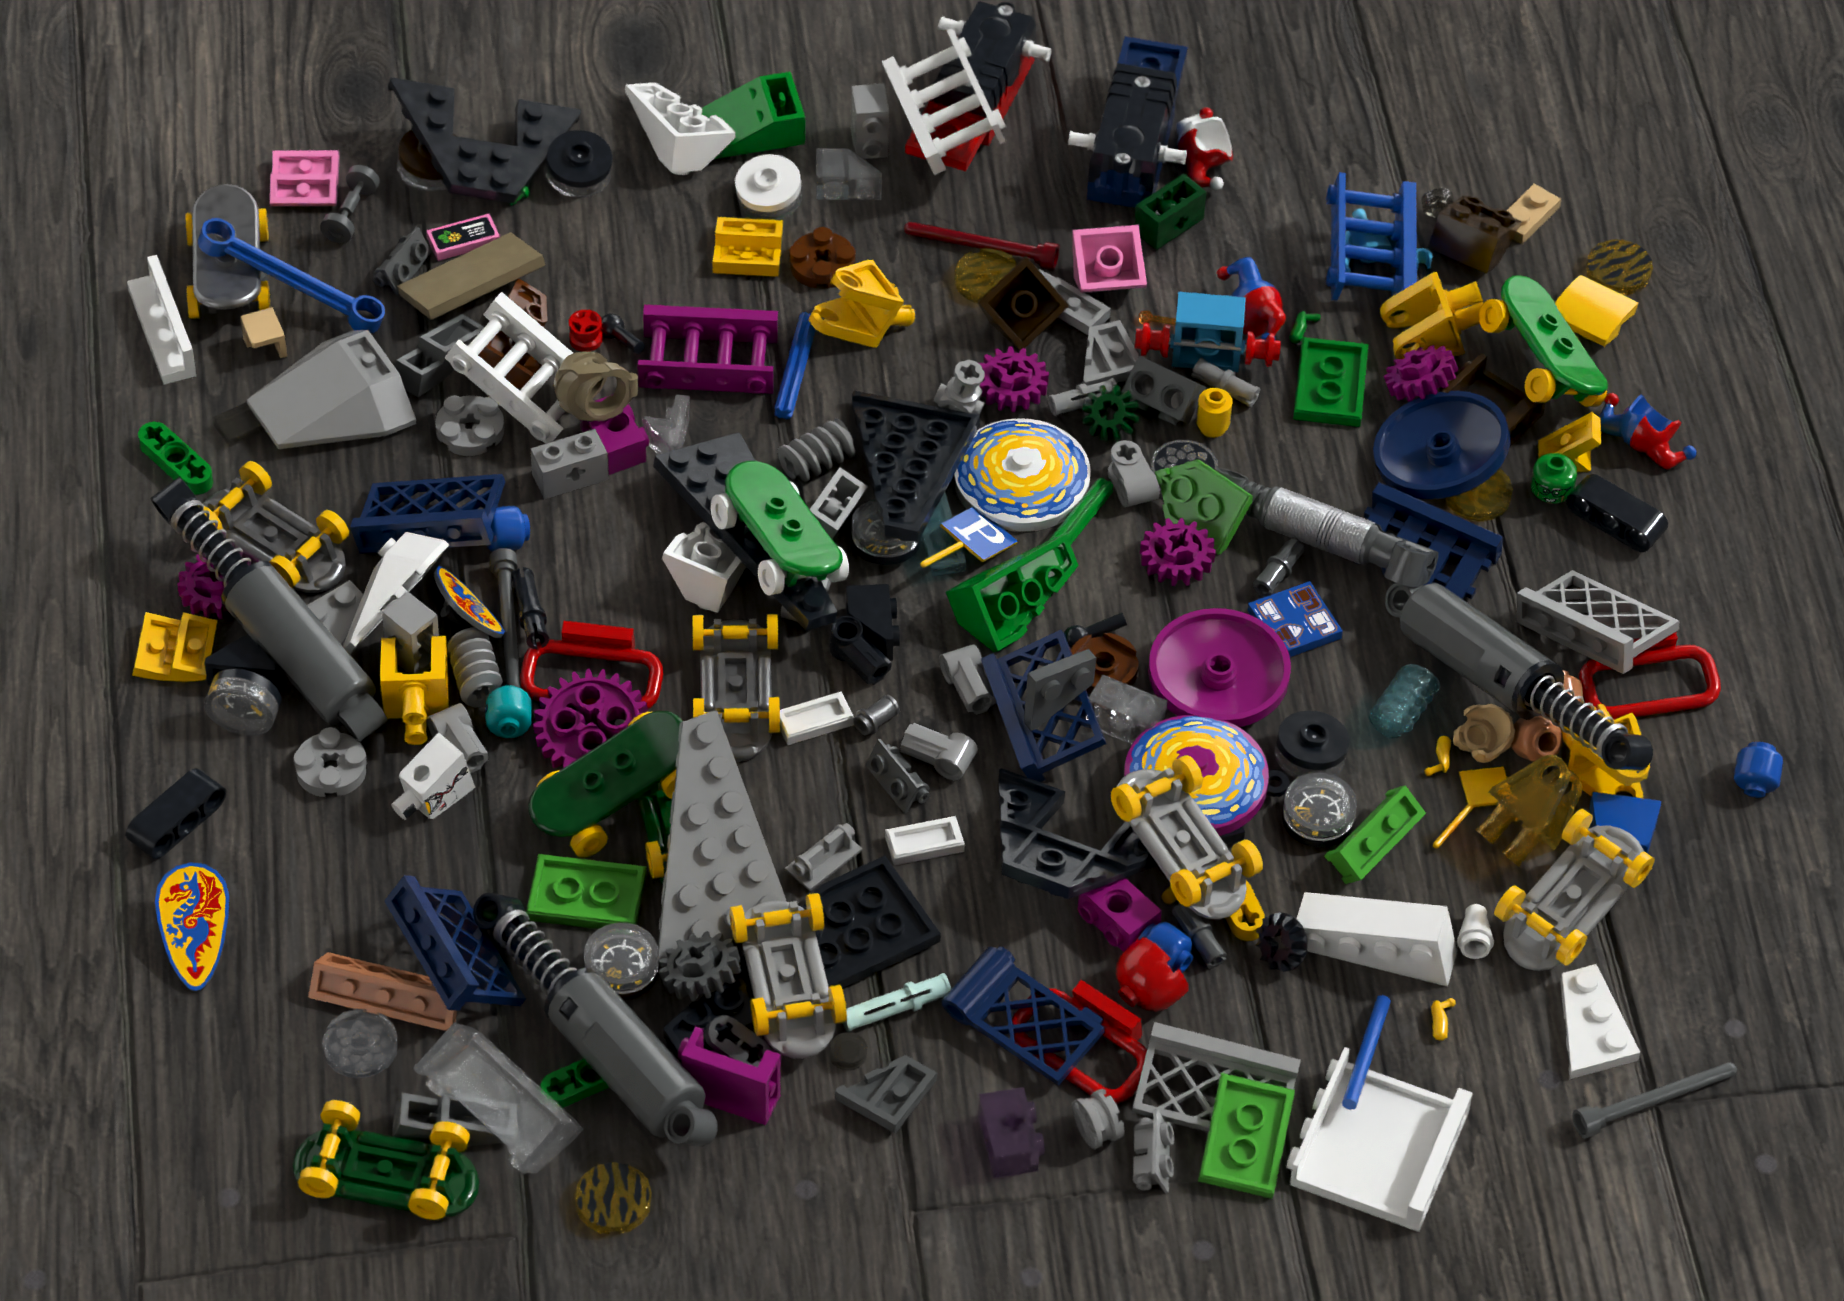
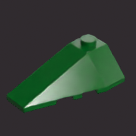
M1062 534L965 580L946 591V595L958 624L991 651L997 652L1023 637L1028 630L1026 628L1035 616H1039L1045 609L1043 605L1053 593H1057L1079 565L1067 534Z

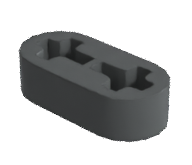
M719 1016L706 1026V1043L721 1055L750 1064L747 1061L749 1054L740 1048L741 1045L748 1050L757 1047L760 1050L757 1055L760 1059H762L766 1049L771 1051L769 1044L764 1039L756 1036L754 1032L730 1016ZM728 1026L727 1034L736 1043L729 1039L719 1042L716 1039L718 1032L715 1030V1027ZM755 1061L750 1065L758 1067L760 1061Z

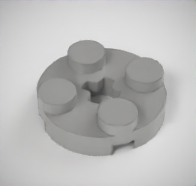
M450 396L445 399L444 406L436 416L437 438L440 443L443 441V443L448 445V450L454 454L462 456L481 455L487 452V447L491 446L494 442L497 445L504 435L503 414L498 408V403L491 397ZM473 422L476 424L472 426V429H466L465 423Z
M329 727L321 730L319 734L308 738L301 744L294 754V765L297 780L307 792L320 797H325V793L337 792V796H342L354 791L363 782L366 775L367 759L364 747L357 739L348 734L340 733L336 728ZM326 761H337V767L331 765L327 768L323 767Z

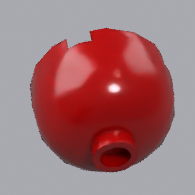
M1142 937L1140 940L1137 938L1118 959L1116 978L1121 987L1118 993L1130 1007L1137 1005L1144 1010L1156 1012L1167 1009L1189 991V987L1181 970L1178 968L1173 973L1167 964L1171 959L1167 953L1147 938Z

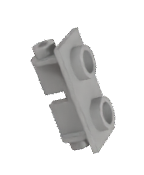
M848 823L844 825L838 824L833 831L802 855L797 856L785 868V871L806 889L812 891L862 851V847L852 840V836L855 835L854 829Z
M1153 1109V1120L1141 1118L1134 1126V1151L1136 1154L1146 1152L1147 1154L1134 1157L1133 1181L1140 1190H1149L1152 1188V1185L1159 1184L1165 1193H1169V1177H1172L1174 1173L1173 1162L1169 1155L1170 1145L1174 1143V1132L1170 1122L1164 1120L1158 1109Z

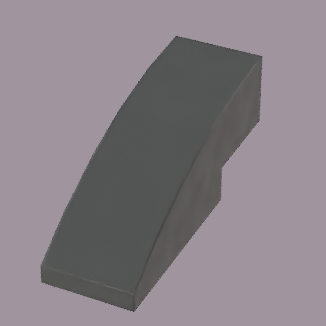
M461 314L420 336L417 349L396 359L395 368L401 376L405 390L416 397H420L444 380L455 370L451 363L445 359L447 353L458 339L468 346L482 331L484 326Z
M443 1092L439 1099L402 1093L394 1107L392 1136L433 1145L430 1141V1135L434 1124L447 1121L456 1123L469 1132L470 1138L467 1146L512 1142L515 1138L516 1105Z

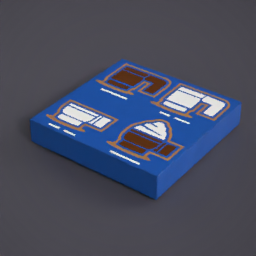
M1310 581L1248 603V613L1269 625L1280 636L1290 657L1342 639V629Z

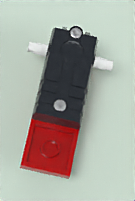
M978 1L966 22L963 20L958 22L945 17H941L939 22V30L947 32V30L953 28L958 39L965 38L972 53L971 56L966 58L991 111L998 109L1002 119H1004L1034 63V58L1048 62L1051 55V48L1035 44L1036 23L1033 16L1016 12L1015 6L1010 2H1001L995 6ZM960 58L944 64L933 84L964 70ZM967 82L930 100L922 115L927 113L929 116L975 94L976 92L971 82ZM981 105L935 127V131L930 133L932 139L938 137L941 140L987 118ZM993 129L946 151L947 155L941 157L944 165L966 172L980 145H990L995 135ZM912 131L905 144V153L927 160L914 131Z

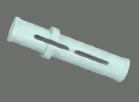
M942 973L939 976L916 984L910 981L905 983L902 989L846 1009L847 1021L843 1022V1026L847 1032H850L858 1027L883 1020L909 1009H912L914 1012L921 1010L923 1004L946 996L951 990L949 980L945 973ZM927 990V993L908 999L903 1002L900 1001L903 998ZM891 1003L889 1007L864 1015L866 1011Z

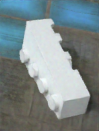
M1304 892L1297 920L1302 924L1306 932L1308 952L1448 987L1457 948L1447 906Z

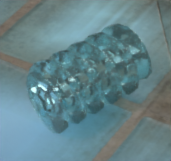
M1416 664L1402 666L1391 680L1390 685L1384 690L1383 695L1377 700L1376 705L1370 710L1369 718L1375 729L1391 739L1401 736V733H1409L1414 728V723L1420 719V715L1427 709V704L1433 700L1434 695L1440 690L1438 678L1426 668Z

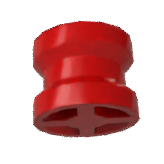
M582 309L570 316L569 342L574 349L581 352H590L600 347L603 339L600 315L595 311Z

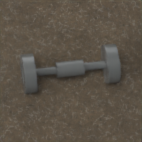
M354 165L350 168L346 175V183L353 191H350L340 208L341 214L328 213L320 224L323 235L333 242L347 243L350 241L355 228L347 217L352 216L360 200L359 194L372 195L380 184L377 173L367 166Z

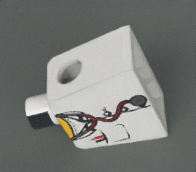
M440 733L435 735L400 772L399 779L404 793L391 806L404 820H407L418 809L429 819L436 818L475 788L463 753Z

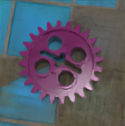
M587 669L585 678L580 679L579 675L574 671L572 672V682L568 683L560 677L559 690L551 686L547 688L550 699L540 697L539 702L542 709L534 711L535 720L538 722L533 723L534 733L538 734L535 737L537 747H543L541 750L544 759L552 757L551 763L554 769L563 764V768L591 751L586 749V746L593 743L600 745L607 740L606 737L611 738L625 729L635 717L648 712L646 701H641L640 690L632 691L630 680L620 685L618 673L614 674L609 680L606 679L604 669L600 671L598 677H593L591 670ZM590 698L598 700L595 704L586 705L583 703L585 700ZM569 706H573L578 710V712L572 708H569ZM615 719H622L625 721L621 725L617 726L609 724L611 721ZM564 723L574 724L570 729L559 728Z

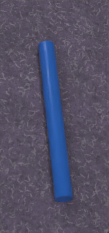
M1384 995L1376 998L1342 1101L1343 1107L1348 1110H1354L1357 1107L1391 1003L1390 999Z

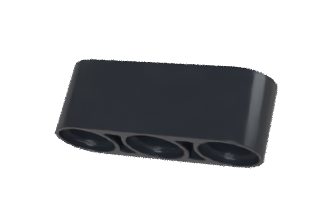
M1596 474L1586 475L1566 498V504L1573 514L1638 552L1648 551L1668 528L1666 517L1658 509Z
M194 768L175 782L130 822L126 830V838L153 859H159L217 811L224 802L227 791L225 787L202 770Z

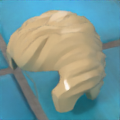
M1477 704L1469 706L1464 710V716L1467 717V721L1454 730L1453 744L1459 747L1460 750L1471 752L1476 761L1486 763L1494 760L1511 747L1515 734L1512 717L1503 708L1494 704Z

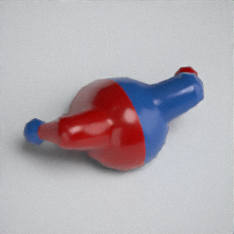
M1244 257L1228 267L1222 266L1219 268L1217 276L1222 281L1229 279L1232 274H1239V287L1230 296L1246 297L1243 333L1247 336L1248 331H1252L1255 338L1262 335L1261 339H1266L1269 333H1275L1276 335L1286 321L1282 298L1279 291L1271 283L1262 280L1254 260L1250 257Z
M1608 393L1604 400L1605 406L1599 416L1601 419V432L1622 437L1629 447L1646 453L1657 465L1664 469H1671L1686 459L1692 460L1696 457V449L1691 445L1685 446L1682 451L1678 452L1670 450L1669 441L1682 422L1679 420L1673 422L1662 416L1650 406L1643 395H1639L1620 415H1614L1613 410L1619 402V397L1615 393Z

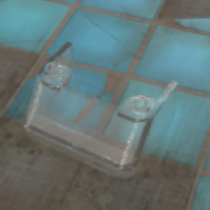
M454 1022L413 1068L418 1074L428 1077V1080L425 1082L426 1085L438 1096L443 1097L447 1093L451 1097H455L506 1144L508 1151L512 1154L508 1158L509 1162L523 1174H536L584 1130L567 1111L502 1051L472 1027Z

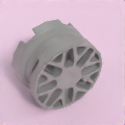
M1104 1089L1093 1092L1091 1098L1076 1099L1072 1106L1077 1127L1085 1142L1093 1149L1101 1147L1102 1142L1108 1139L1116 1141L1124 1136V1124L1122 1121L1118 1122L1117 1113H1120L1111 1095L1104 1096L1106 1094Z

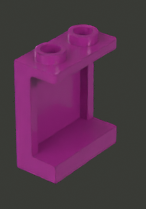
M695 1027L690 1038L685 1037L682 1040L677 1057L681 1060L682 1066L702 1086L705 1093L704 1104L766 1125L780 1098V1054L766 1049L758 1067L704 1049L703 1029Z

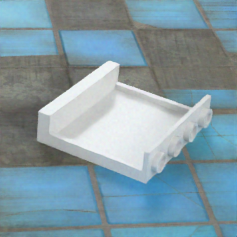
M1344 1047L1339 1060L1332 1059L1325 1078V1080L1329 1081L1326 1090L1319 1088L1313 1103V1109L1316 1110L1313 1119L1309 1117L1305 1119L1300 1133V1139H1303L1301 1147H1293L1287 1162V1168L1292 1170L1290 1185L1419 1232L1468 1116L1472 1092L1458 1088L1454 1099H1450L1368 1070L1357 1107L1354 1110H1348L1343 1107L1342 1101L1355 1064L1348 1062L1350 1049Z

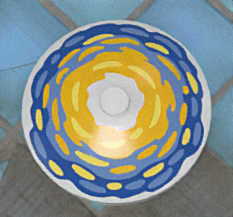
M1021 418L997 421L977 430L953 479L957 496L967 510L974 507L978 512L1000 525L1004 530L1032 532L1054 527L1067 518L1089 490L1091 471L1084 449L1069 433L1043 421Z

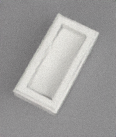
M837 692L781 709L780 731L787 745H791L853 726L854 716L842 692Z
M956 816L885 830V838L894 866L961 853L965 849Z

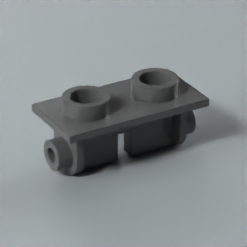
M415 227L411 234L402 236L399 239L398 245L389 255L391 259L385 260L379 268L375 269L373 272V282L377 286L390 285L395 295H398L397 286L410 280L432 253L419 227Z
M877 739L865 766L903 813L906 814L914 801L924 803L930 798V788L916 772L908 773L911 766L900 754V750L896 746L885 745L881 739Z

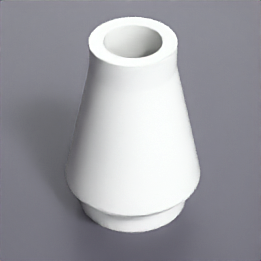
M1473 904L1466 908L1465 917L1457 939V945L1463 955L1471 959H1480L1487 956L1494 945V939L1487 918V910L1484 906Z

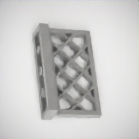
M1573 570L1536 592L1527 587L1517 592V623L1622 674L1633 669V658L1679 630V620ZM1574 584V585H1576V586H1578V587H1580V588H1582V589H1565V588H1567V587H1569L1570 585ZM1577 599H1585V601H1586V602H1566V600H1577ZM1590 599H1605L1607 601L1591 602ZM1592 612H1612V615H1592ZM1617 612H1633L1635 614H1617ZM1619 625H1639V627L1619 628ZM1644 625H1660V627H1644ZM1633 638H1641L1633 643Z
M1154 1022L1132 1112L1153 1118V1109H1158L1167 1122L1208 1132L1210 1121L1205 1120V1118L1209 1117L1211 1120L1213 1107H1210L1201 1091L1216 1083L1218 1084L1221 1073L1236 1074L1246 1079L1259 1080V1082L1293 1089L1301 1060ZM1154 1054L1170 1057L1176 1068L1160 1076L1152 1064ZM1195 1065L1205 1066L1212 1075V1078L1196 1085L1187 1070ZM1149 1073H1150V1075L1152 1076V1078H1153L1154 1080H1152L1151 1082L1147 1083L1148 1076H1149ZM1181 1074L1190 1090L1174 1098L1164 1082ZM1156 1086L1160 1088L1168 1101L1159 1107L1142 1103L1144 1093ZM1195 1096L1204 1112L1195 1117L1186 1115L1179 1106V1103Z

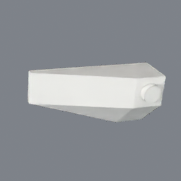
M657 83L625 85V92L659 160L671 173L686 175L689 171H701L735 139V132L723 119L715 115L711 116L710 119L702 115L701 107L680 103L679 95Z
M405 532L397 542L390 538L379 550L378 554L382 558L373 569L343 644V648L349 655L383 620L382 611L391 601L398 600L405 593L410 592L426 575L449 546L445 540Z

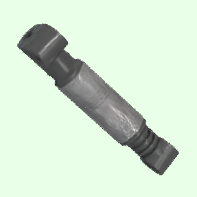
M1224 468L1215 469V471L1253 495L1252 503L1246 512L1247 516L1259 520L1260 525L1266 527V529L1291 538H1297L1303 543L1321 548L1327 552L1329 551V553L1341 556L1355 563L1357 562L1358 564L1372 563L1378 567L1386 568L1385 578L1408 587H1418L1426 584L1435 570L1439 555L1437 551L1400 538L1392 533L1384 532L1381 526L1375 524V522L1334 508L1320 501H1315L1283 487L1265 488V486L1257 485L1253 481L1249 482L1248 478L1240 473Z

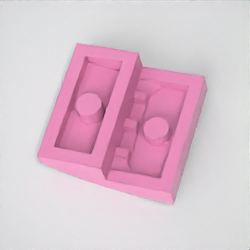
M273 151L272 174L270 178V206H336L339 179V151Z

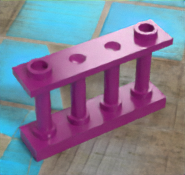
M644 304V337H652L650 360H638V387L773 394V366H764L766 343H777L778 311ZM666 338L686 339L684 362L663 361ZM699 340L719 341L717 364L697 363ZM733 341L753 342L751 365L731 364Z

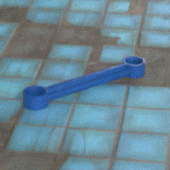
M212 218L204 222L198 237V246L205 254L213 257H222L229 254L348 315V323L354 330H369L372 334L379 329L385 315V308L377 298L363 295L355 299L238 239L235 237L233 226L223 219ZM207 234H218L222 236L226 241H215L211 239ZM357 311L370 312L376 319L364 318Z

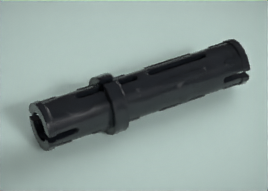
M523 567L525 577H521L520 569L518 568L512 574V582L519 603V623L521 628L525 630L527 645L530 648L538 649L536 639H539L541 648H543L549 642V635L545 626L547 617L545 610L540 606L534 573L531 569Z

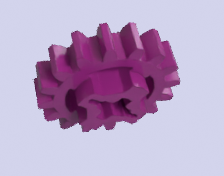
M1431 345L1427 350H1422L1419 347L1416 351L1412 350L1404 353L1405 358L1395 359V366L1387 367L1388 374L1384 375L1390 395L1396 396L1397 400L1406 397L1408 401H1412L1415 396H1419L1422 400L1428 394H1437L1439 387L1447 388L1449 386L1447 380H1454L1456 378L1455 372L1458 371V367L1451 350L1446 351L1445 346H1441L1436 350L1434 345Z
M1008 347L1007 353H1003L1000 349H995V357L986 354L984 356V363H978L985 373L983 382L979 385L982 389L981 397L986 396L987 405H991L994 402L998 403V410L1000 411L1005 406H1010L1011 411L1016 412L1017 406L1020 405L1025 410H1028L1030 401L1039 404L1040 396H1046L1049 372H1046V363L1038 362V355L1036 353L1026 356L1025 348H1022L1019 353H1015L1013 347Z
M1167 518L1163 527L1158 523H1154L1153 531H1145L1144 541H1141L1140 545L1141 565L1148 566L1147 574L1153 575L1158 573V582L1160 583L1166 578L1171 579L1172 586H1176L1178 580H1183L1184 584L1188 586L1192 577L1201 581L1203 572H1211L1216 549H1214V538H1207L1208 530L1206 528L1198 531L1197 522L1195 521L1189 526L1184 525V518H1180L1178 524H1173Z
M197 554V562L194 564L187 561L185 563L186 571H181L178 574L179 583H177L179 596L182 599V605L184 607L190 606L193 615L203 611L205 618H209L211 613H216L218 619H223V612L228 611L221 602L224 583L216 579L215 572L210 571L207 567V562H202L199 559V554Z

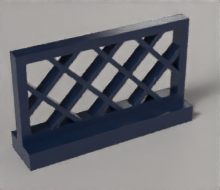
M503 474L372 483L360 518H353L350 525L359 553H377L390 538L397 542L405 532L445 540L449 544L447 548L491 545L494 537L491 524L505 484ZM492 487L481 495L476 493L482 488ZM459 489V491L455 492L447 498L443 495L450 490ZM418 492H426L415 500L411 498V496ZM394 494L383 502L379 501L380 495ZM467 497L472 499L460 508L456 506V504ZM435 499L439 501V503L427 510L423 508ZM402 502L407 504L395 512L390 510Z
M1062 629L999 659L996 658L994 653L981 658L1020 767L1027 778L1038 782L1046 780L1043 773L1107 744L1086 690L1074 699L1082 702L1076 716L1063 713L1066 707L1064 706L1049 719L1044 731L1037 729L1031 731L1024 723L1025 701H1022L1021 698L1027 688L1028 672L1036 670L1038 665L1046 666L1054 663V661L1044 659L1043 656L1047 649L1057 644H1060L1061 651L1056 661L1072 655ZM1021 661L1030 662L1023 677L1012 674L1010 666ZM1059 720L1072 723L1065 738L1052 734ZM1080 726L1093 730L1094 737L1083 742L1074 741ZM1048 741L1061 744L1057 754L1046 759L1043 758L1042 752Z
M404 875L384 902L447 1009L459 1011L466 1002L521 1006L526 997L485 929L480 928L474 921L473 909L463 892L421 887L415 876ZM447 903H454L457 910ZM440 913H442L444 916H446L447 918H449L450 920H452L453 922H455L456 925H455L454 923H452L451 921H449L448 919H446L445 917H443L442 915H440ZM461 927H462L463 929H465L466 931H468L469 933H471L474 937H472L470 934H468L467 932H465L464 930H462ZM456 940H458L459 942H461L462 944H464L466 947H468L469 949H471L472 952H471L470 950H468L467 948H465L464 946H462L461 944H459L458 942H456ZM477 955H480L482 958H484L485 960H487L489 963H487L486 961H484L483 959H481V958L478 957ZM472 967H474V968L477 969L479 972H481L482 974H484L485 976H487L488 979L485 978V977H484L483 975H481L480 973H478L477 971H475L474 969H472ZM493 982H496L498 985H500L501 987H503L506 991H504L503 989H501L499 986H497V985L494 984Z

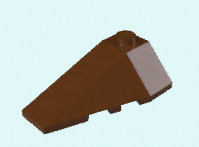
M520 278L517 279L507 297L544 327L547 323L546 295ZM499 331L478 356L494 368L516 343L503 331ZM525 353L504 378L517 389L523 388L542 365L530 354Z

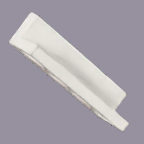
M157 255L147 257L150 275L127 281L162 382L163 384H168L195 377L196 369L193 349Z

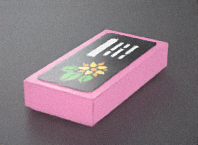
M490 214L427 230V239L437 261L468 253L500 237Z

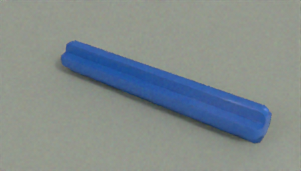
M803 312L799 316L775 404L774 414L778 418L790 419L793 416L816 330L809 322L811 313Z

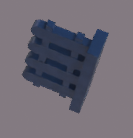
M1378 482L1372 492V508L1368 506L1364 512V517L1380 525L1382 531L1387 532L1388 528L1398 532L1397 536L1416 544L1421 542L1430 546L1429 549L1437 551L1439 554L1438 561L1430 580L1426 584H1440L1463 600L1465 597L1473 598L1476 588L1472 587L1480 571L1488 572L1492 563L1496 565L1502 554L1503 536ZM1453 556L1461 561L1452 576L1449 577L1441 573L1449 557ZM1381 567L1383 575L1385 574L1386 568Z

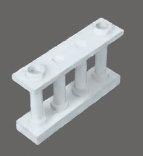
M953 28L947 30L953 46L906 68L904 65L899 68L894 56L882 61L934 175L946 170L941 157L947 155L946 151L992 129L1000 144L1006 142L1000 130L1006 127L998 109L991 111L966 58L972 55L964 37L957 39ZM960 58L964 70L918 92L916 89L910 92L908 85L913 83V79ZM967 82H971L976 92L975 94L929 116L927 113L921 116L919 109L924 107V103ZM982 105L987 118L941 140L938 137L932 139L930 133L935 131V127Z
M501 292L483 314L490 322L468 346L458 339L445 356V359L451 363L457 372L464 374L529 429L533 437L547 444L553 442L564 429L557 423V420L563 415L565 410L559 406V401L557 400L545 413L530 399L551 375H556L563 360L568 355L573 354V352ZM499 331H503L516 344L492 368L478 354ZM528 353L542 366L519 391L504 377L523 355Z

